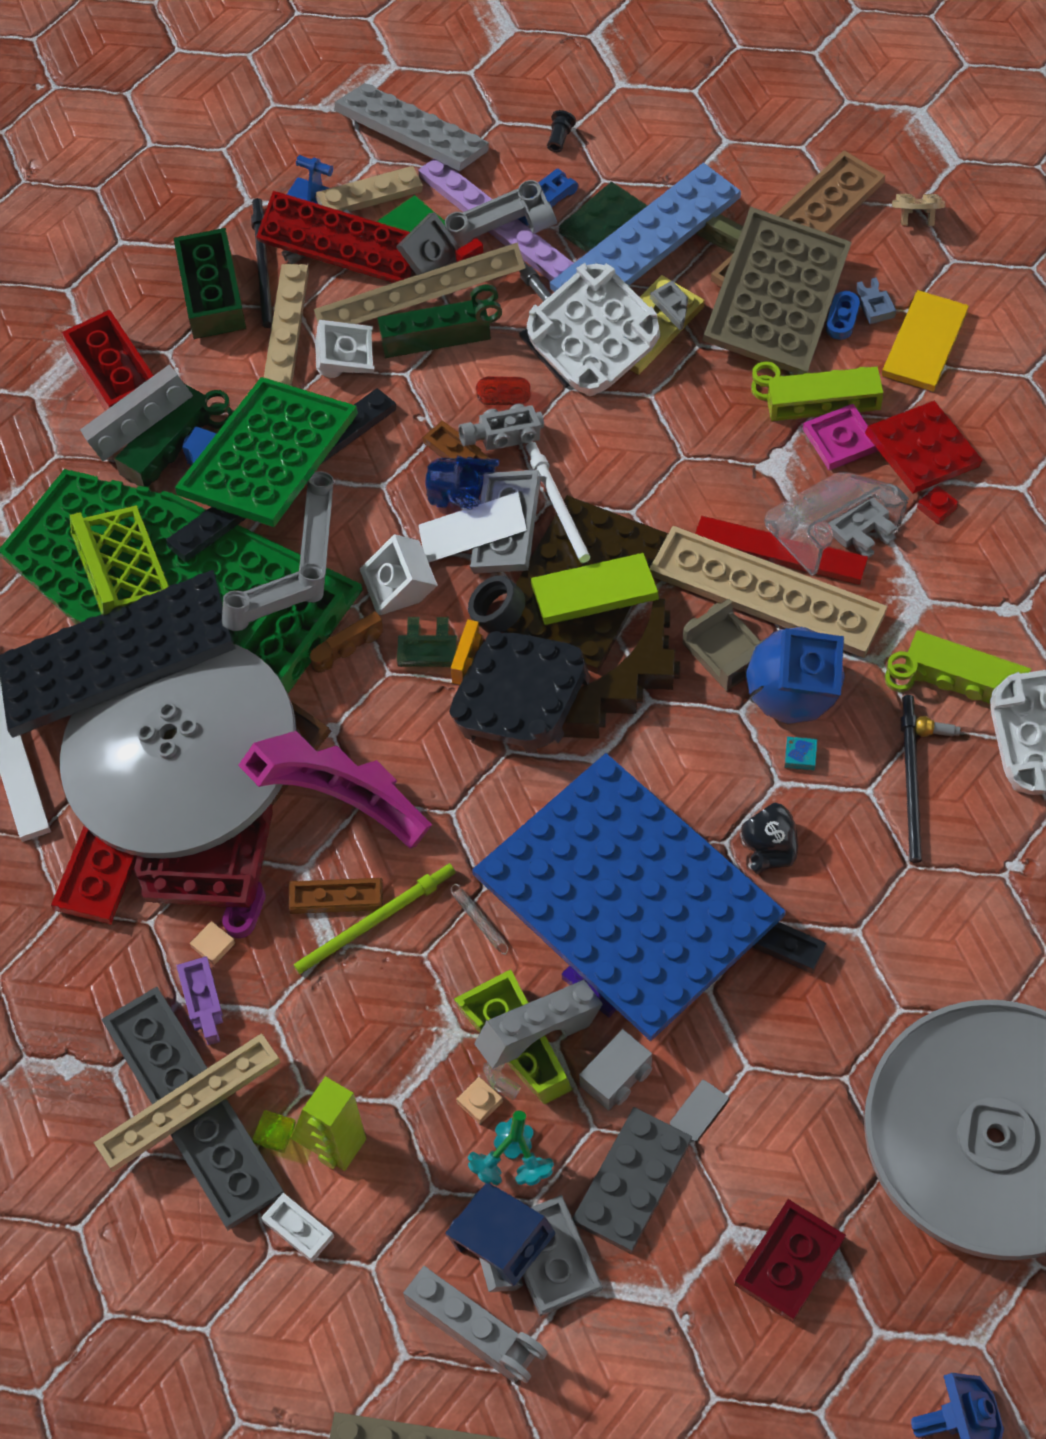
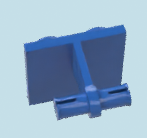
M299 155L296 159V166L309 169V181L298 177L287 195L318 204L316 192L329 189V187L322 185L321 174L330 177L334 168L332 165L322 163L318 158L310 159Z

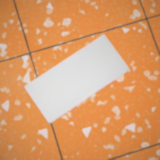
M518 492L418 525L423 551L428 563L527 530Z

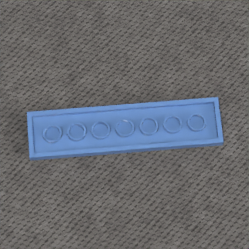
M703 162L550 281V289L554 292L577 273L576 268L584 263L586 265H605L607 263L615 269V273L628 286L702 229L707 221L713 217L716 218L740 199L741 190Z

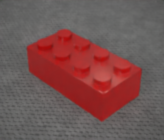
M110 309L61 332L68 354L105 411L154 376Z

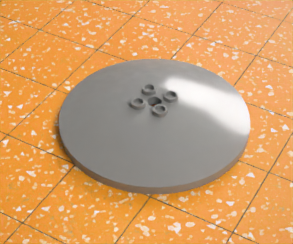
M235 644L236 649L72 714L61 745L60 774L66 798L83 825L98 839L119 851L135 856L161 859L193 855L226 842L251 825L272 803L283 784L258 787L238 764L253 743L296 731L295 714L288 693L278 676L262 659L249 650ZM168 730H177L176 735L172 739H163L164 734Z
M1005 1000L965 1001L933 1011L906 1028L892 1042L879 1061L871 1079L865 1103L864 1129L867 1150L873 1169L885 1192L902 1214L915 1226L939 1242L964 1253L997 1260H1023L1046 1256V1011L1034 1006ZM992 1128L999 1129L1003 1132L1005 1140L1000 1143L992 1142L987 1137V1131Z

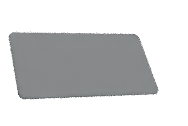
M702 1080L672 1118L670 1125L691 1135L692 1140L697 1141L729 1097L707 1081Z

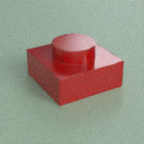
M478 238L455 251L456 262L484 253L483 244Z
M937 485L918 501L917 508L936 524H940L958 508L959 502Z

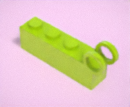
M768 361L760 362L753 368L751 392L757 399L767 400L771 421L822 416L850 404H854L859 412L881 410L883 388L878 366L790 376L780 375L779 367ZM769 368L776 375L775 377L768 375L758 376L757 372L760 369ZM756 386L768 387V394L758 392Z
M917 630L908 652H896L889 657L885 683L893 691L905 692L912 688L915 680H923L937 685L943 690H952L964 694L972 700L990 703L993 690L1009 675L1017 672L1020 674L1031 672V668ZM896 659H906L905 664L892 665ZM890 675L899 680L910 679V681L905 685H897L891 681Z

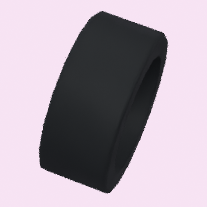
M498 575L490 577L479 584L468 602V613L471 619L479 622V626L488 633L494 631L503 632L509 629L521 617L525 608L523 591L506 576ZM507 593L502 606L493 614L487 615L492 602L500 595Z

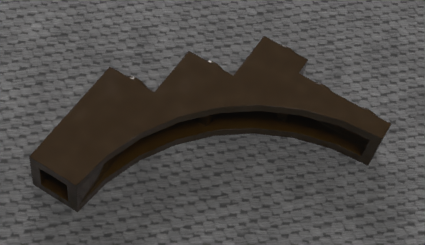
M665 599L653 601L647 627L631 654L615 669L598 680L589 683L588 686H581L562 726L565 734L563 737L599 739L600 727L606 728V713L636 714L637 703H643V689L673 690L674 679H680V661H674L675 649H669V635H664V628H670L671 611L665 610Z

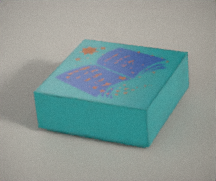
M787 736L784 768L815 771L817 739Z

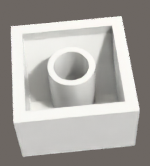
M396 534L360 568L378 615L420 603L438 586L420 541Z

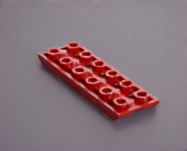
M273 190L256 239L261 243L391 283L410 278L413 271L396 248L410 233L409 231Z

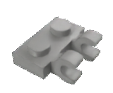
M869 494L827 524V532L845 548L853 544L858 554L868 556L869 558L874 554L871 547L875 545V542L866 534L875 529L880 540L885 544H889L896 539V536L892 533L897 530V527L887 520L889 518V511Z

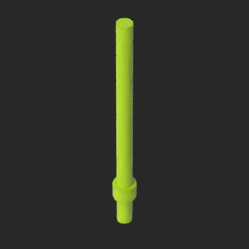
M449 863L432 875H424L417 880L415 886L294 963L293 966L299 975L423 894L428 896L437 890V885L456 874L455 869Z

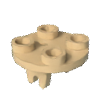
M896 194V200L892 201V207L901 208L902 226H908V213H913V209H924L928 213L927 225L934 226L935 210L945 208V201L938 194H923V199H915L912 194Z

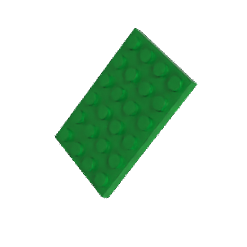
M260 377L175 486L177 496L275 527L357 416V406Z

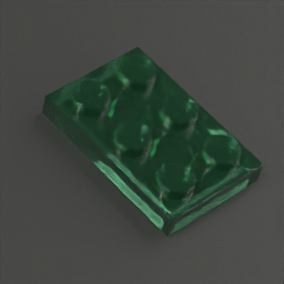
M611 181L559 226V234L588 253L648 205Z

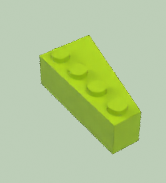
M511 969L454 998L461 1013L479 1033L487 1020L528 1003ZM545 1035L532 1043L518 1058L507 1062L511 1069L544 1105L573 1090Z
M325 1076L303 1107L291 1139L319 1155L318 1160L331 1169L337 1166L345 1171L367 1138L354 1093Z

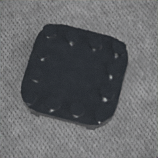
M491 632L476 652L473 662L469 666L452 700L449 711L450 715L464 737L471 741H474L477 736L523 746L526 753L537 754L538 748L545 747L554 740L559 743L565 735L562 726L581 686H588L590 674L581 649L568 643L518 633Z

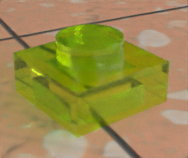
M264 1110L252 1138L254 1144L285 1153L296 1125L295 1119Z

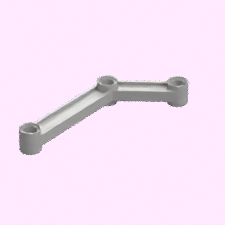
M317 471L308 481L299 571L244 592L230 591L226 593L223 597L222 624L224 627L232 631L243 630L248 626V622L303 601L316 602L322 599L334 483L333 477L330 474Z

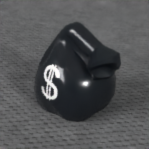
M774 802L742 824V840L748 849L754 851L751 855L752 865L750 867L756 875L769 868L790 867L794 864L798 853L797 830L794 818L785 806Z

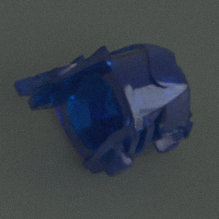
M457 455L455 459L444 457L430 462L427 466L428 470L425 478L426 496L429 503L441 508H446L448 503H452L467 511L472 510L473 507H478L481 504L479 497L482 491L484 475L495 473L494 467L499 466L500 460L463 458Z

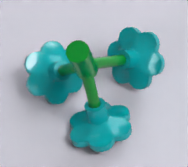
M515 1111L513 1117L508 1122L497 1124L495 1128L497 1136L494 1139L495 1152L491 1151L487 1156L471 1152L468 1155V1160L470 1161L468 1163L469 1169L477 1174L482 1182L499 1185L502 1182L500 1176L502 1172L497 1164L501 1161L500 1156L503 1152L509 1159H515L519 1154L524 1155L522 1157L524 1165L517 1169L518 1175L515 1177L519 1185L526 1183L532 1186L539 1183L541 1179L552 1175L553 1160L551 1158H536L534 1153H530L532 1148L530 1139L533 1136V1129L531 1126L525 1125V1112Z

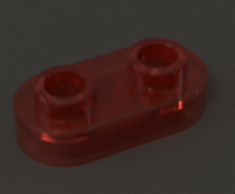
M488 376L477 382L476 396L485 405L513 406L515 404H525L531 397V386L528 380L522 377Z

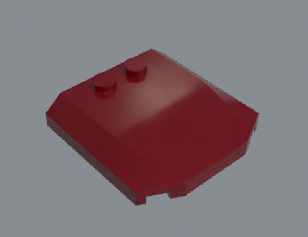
M272 803L251 825L236 836L211 849L177 858L161 859L137 856L135 872L140 881L143 899L146 902L249 908L254 902L273 815Z

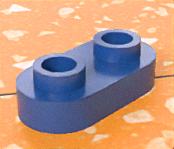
M841 291L834 296L826 322V332L830 337L843 340L850 337L853 333L860 306V299L855 293Z

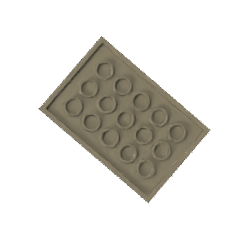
M750 207L702 341L761 362H772L780 369L798 375L807 373L852 242Z

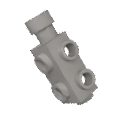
M515 404L509 410L499 412L497 409H489L483 415H479L478 424H472L471 422L459 424V437L463 446L473 445L476 441L482 440L486 450L531 443L540 440L541 428H544V419L541 412H535L533 405L525 407L523 404Z

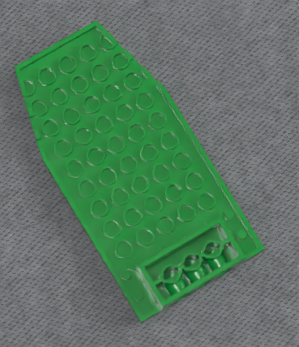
M67 469L61 472L0 547V557L75 624L81 623L90 617L101 615L71 534V514L81 512L82 517L86 518L137 505L168 586L214 570L218 578L222 597L230 591L244 592L298 572L301 556L237 525L185 563L167 547L166 539L201 515L206 509L170 492H152L148 487L138 485L137 488L125 486L123 482L116 480L107 482L99 480L98 476ZM132 516L121 519L118 524L131 528L135 520ZM102 524L90 526L92 531L101 535L108 528ZM113 530L109 538L122 542L126 534ZM132 537L127 545L139 550L143 545V541ZM104 544L100 549V553L111 557L116 548ZM122 551L117 560L130 564L135 556ZM140 559L135 567L148 572L152 564ZM112 566L108 574L120 579L125 570ZM326 567L322 599L316 602H300L250 621L243 630H231L234 644L249 650L262 659L278 676L285 690L289 693L311 663L309 657L311 650L330 637L363 591L362 584ZM130 573L126 582L138 586L143 578ZM148 581L144 587L145 590L150 592L162 590L159 584ZM120 588L116 595L118 600L130 598L133 592Z

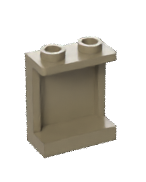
M730 599L725 600L721 604H714L707 613L699 618L691 619L685 625L682 644L726 691L747 678L746 671L753 651L762 641L733 612V602Z

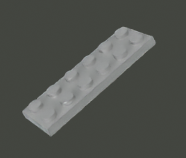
M364 83L335 101L334 111L458 171H461L487 153L489 149V142L481 139L478 135L466 132L457 125L443 121L436 115L422 111L415 105L401 101L394 95L380 91L370 84Z

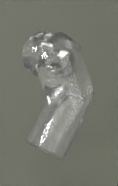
M488 1062L484 1063L483 1072L490 1087L514 1100L521 1086L504 1077L501 1070L505 1064L492 1069Z

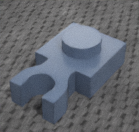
M877 278L871 279V288H866L862 281L857 282L856 290L861 296L860 305L869 324L892 319L896 316V309L887 291L879 292Z

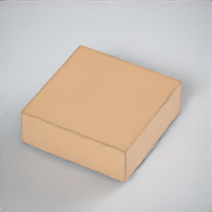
M212 921L190 942L191 948L202 957L207 956L213 966L235 944L234 939Z

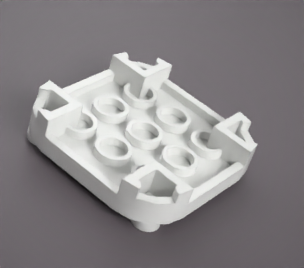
M584 263L577 267L575 275L539 306L535 304L529 311L527 333L534 348L573 388L585 393L587 396H594L613 385L652 350L660 337L657 314L652 306L649 307L615 273V269L607 263L605 265H586Z
M1046 670L1022 674L1017 672L1009 675L993 690L990 700L991 715L1002 765L1006 777L1015 791L1031 795L1046 794Z

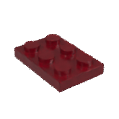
M787 1199L735 1280L734 1285L793 1323L844 1242L846 1234L790 1199Z

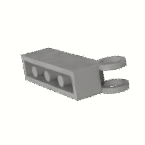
M425 1266L421 1268L403 1292L405 1302L409 1307L514 1384L518 1380L527 1383L532 1376L526 1369L534 1357L544 1360L548 1354L547 1350L531 1336L523 1332L518 1334Z

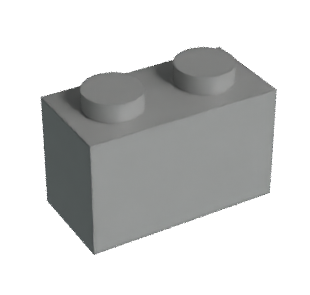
M622 1029L579 1074L580 1087L609 1111L615 1104L619 1106L628 1098L631 1093L630 1088L637 1080L642 1082L651 1073L653 1068L651 1066L652 1053Z

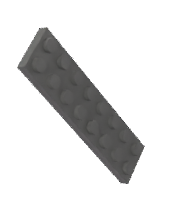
M158 987L153 988L101 1019L151 1104H154L207 1069V1066ZM224 1099L170 1135L227 1231L274 1203L284 1193L227 1099Z

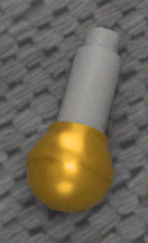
M927 716L919 717L916 720V734L921 737L932 734L952 737L960 735V727H956L953 724L934 722V720Z

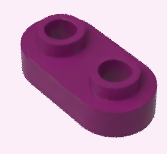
M260 881L255 900L249 908L226 907L222 922L226 932L231 937L244 938L254 930L266 897L265 890ZM240 921H244V922H245L244 925H242V926H240V927H236V924H237L238 922H240Z

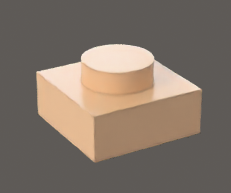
M480 1077L456 1099L457 1104L479 1124L503 1103L502 1097Z

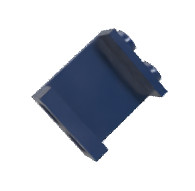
M485 1183L480 1191L475 1193L471 1202L459 1217L453 1220L445 1234L457 1251L462 1253L465 1248L493 1265L504 1281L515 1286L556 1233L544 1215L491 1183Z

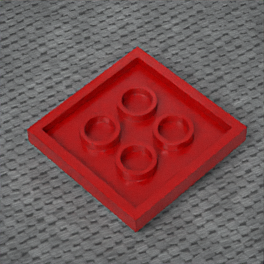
M935 400L867 426L865 431L867 437L912 494L980 467L983 461Z

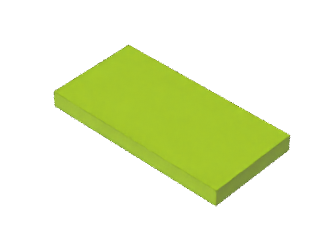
M644 553L531 578V585L545 625L659 599L658 590Z

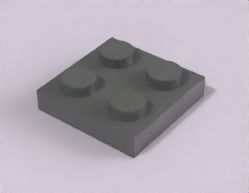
M435 212L429 213L396 246L416 275L456 263L455 251L461 248Z

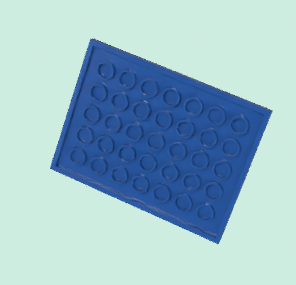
M607 753L601 756L472 869L473 875L649 1041H652L785 916V910Z

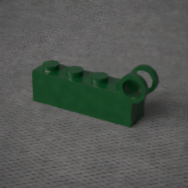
M489 284L477 286L471 292L470 301L378 317L385 359L490 340V323L495 322L502 315L501 305L495 302L498 299L496 287ZM484 291L493 293L490 298L485 300L476 298L479 293ZM495 308L497 311L495 314L488 316L486 309Z
M186 385L193 396L129 442L114 458L119 475L143 487H148L152 482H155L168 464L176 460L179 452L182 450L184 439L192 433L195 426L202 428L208 424L212 428L220 429L232 415L228 395L221 390H212L204 395ZM218 396L225 400L224 404L217 403L210 407L207 406L208 400L212 397ZM228 413V417L224 421L215 422L210 419L211 415Z

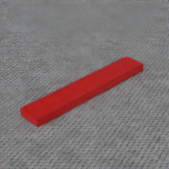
M702 515L695 532L699 536L777 565L861 585L868 561V556Z

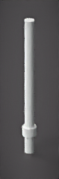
M535 442L528 443L526 449L531 458L530 464L533 470H539L541 481L581 563H585L590 560V555L549 471L550 465L545 455L540 453Z

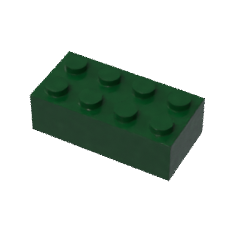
M226 228L174 237L193 338L198 339L247 329Z

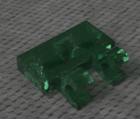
M408 617L407 635H398V667H451L457 651V635H450L449 617H437L436 635H421L420 617Z

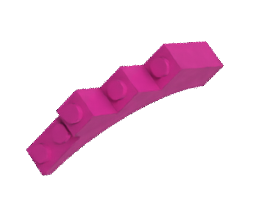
M297 731L253 743L238 764L258 787L273 784L296 785L334 796L374 818L395 834L410 849L418 845L432 826L394 786L397 780L377 760L357 766L338 746L316 751Z

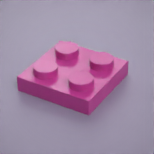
M854 404L803 423V431L828 470L878 451L865 434L868 425Z

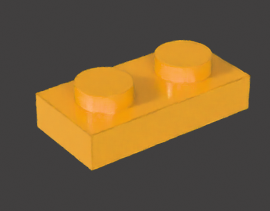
M467 619L450 668L452 683L461 684L469 666L473 662L475 651H478L483 643V634H480L479 622Z

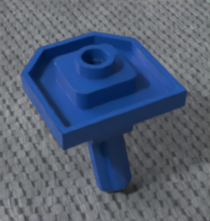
M959 1373L944 1375L950 1402L941 1405L942 1410L911 1419V1426L916 1438L949 1431L951 1435L959 1433L960 1439H1002L1004 1432L995 1395L981 1376Z

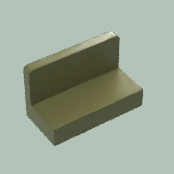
M719 214L716 218L712 217L707 221L706 225L696 235L733 254L743 226Z

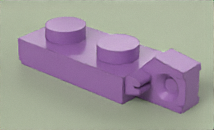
M207 956L176 965L190 1021L194 1025L195 1031L203 1029L207 1045L220 1042L216 1025L223 1023V1013Z

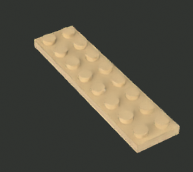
M672 526L650 567V572L654 578L720 603L730 599L733 602V608L788 629L806 627L818 633L844 636L843 650L865 658L887 612L886 605L676 526Z

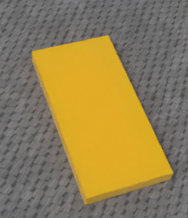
M917 290L882 369L881 376L934 392L967 315L969 305Z

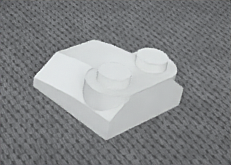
M319 320L315 342L316 368L318 372L328 378L338 377L342 372L373 373V326Z

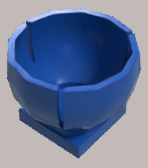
M806 627L785 628L773 632L755 647L746 671L749 694H753L764 686L761 691L752 697V700L765 715L786 724L818 719L834 706L841 695V688L845 678L842 665L844 636L818 633Z

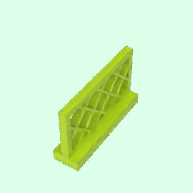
M137 505L86 518L82 517L81 512L70 515L71 534L103 616L110 613L115 607L129 605L145 595L158 592H150L144 589L148 581L159 584L162 590L169 587ZM132 516L135 520L131 528L118 524L121 519ZM102 524L108 528L101 535L92 531L90 526ZM113 530L126 534L122 542L109 538ZM132 537L143 541V545L139 550L127 545ZM104 544L116 548L111 557L100 553V549ZM122 551L135 556L130 564L117 560ZM140 559L152 564L148 572L135 567ZM112 566L125 570L120 579L108 574ZM130 573L143 578L138 586L126 582ZM120 588L133 592L130 598L118 600L116 594Z

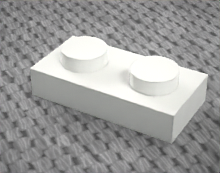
M284 1193L261 1217L263 1223L310 1262H313L334 1238L330 1230Z

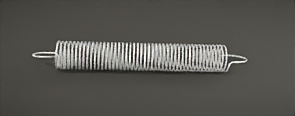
M462 889V895L466 898L465 900L468 903H470L471 901L475 905L471 898L465 895L466 892ZM459 901L458 903L461 905V907L466 911V913L469 916H471L474 919V923L479 927V929L482 932H484L487 935V933L478 925L479 923L475 920V918L464 908L465 906ZM472 905L478 911L477 913L482 917L481 919L484 920L491 927L490 929L494 932L493 934L496 935L502 941V944H505V940L493 927V925L490 922L488 923L486 921L488 919L480 911V909L477 906L475 907L474 905ZM487 935L486 937L492 943V945L495 948H498L495 944H493V942L491 941L492 939Z

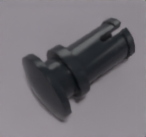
M556 110L551 116L553 121L551 124L552 132L547 142V148L556 153L563 150L566 136L576 124L575 116L564 110Z

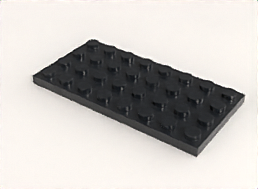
M214 570L198 574L181 583L170 585L166 589L151 595H145L129 605L115 607L104 616L101 614L96 617H90L81 623L62 628L56 633L35 639L31 643L16 649H10L1 654L0 680L7 731L11 737L14 738L236 649L231 630L222 624L223 597Z

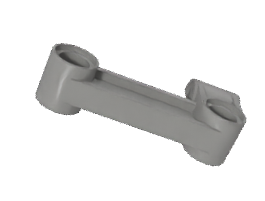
M534 180L525 181L518 189L463 213L453 212L445 219V227L459 246H464L471 242L474 237L523 216H526L533 234L558 223L540 184Z

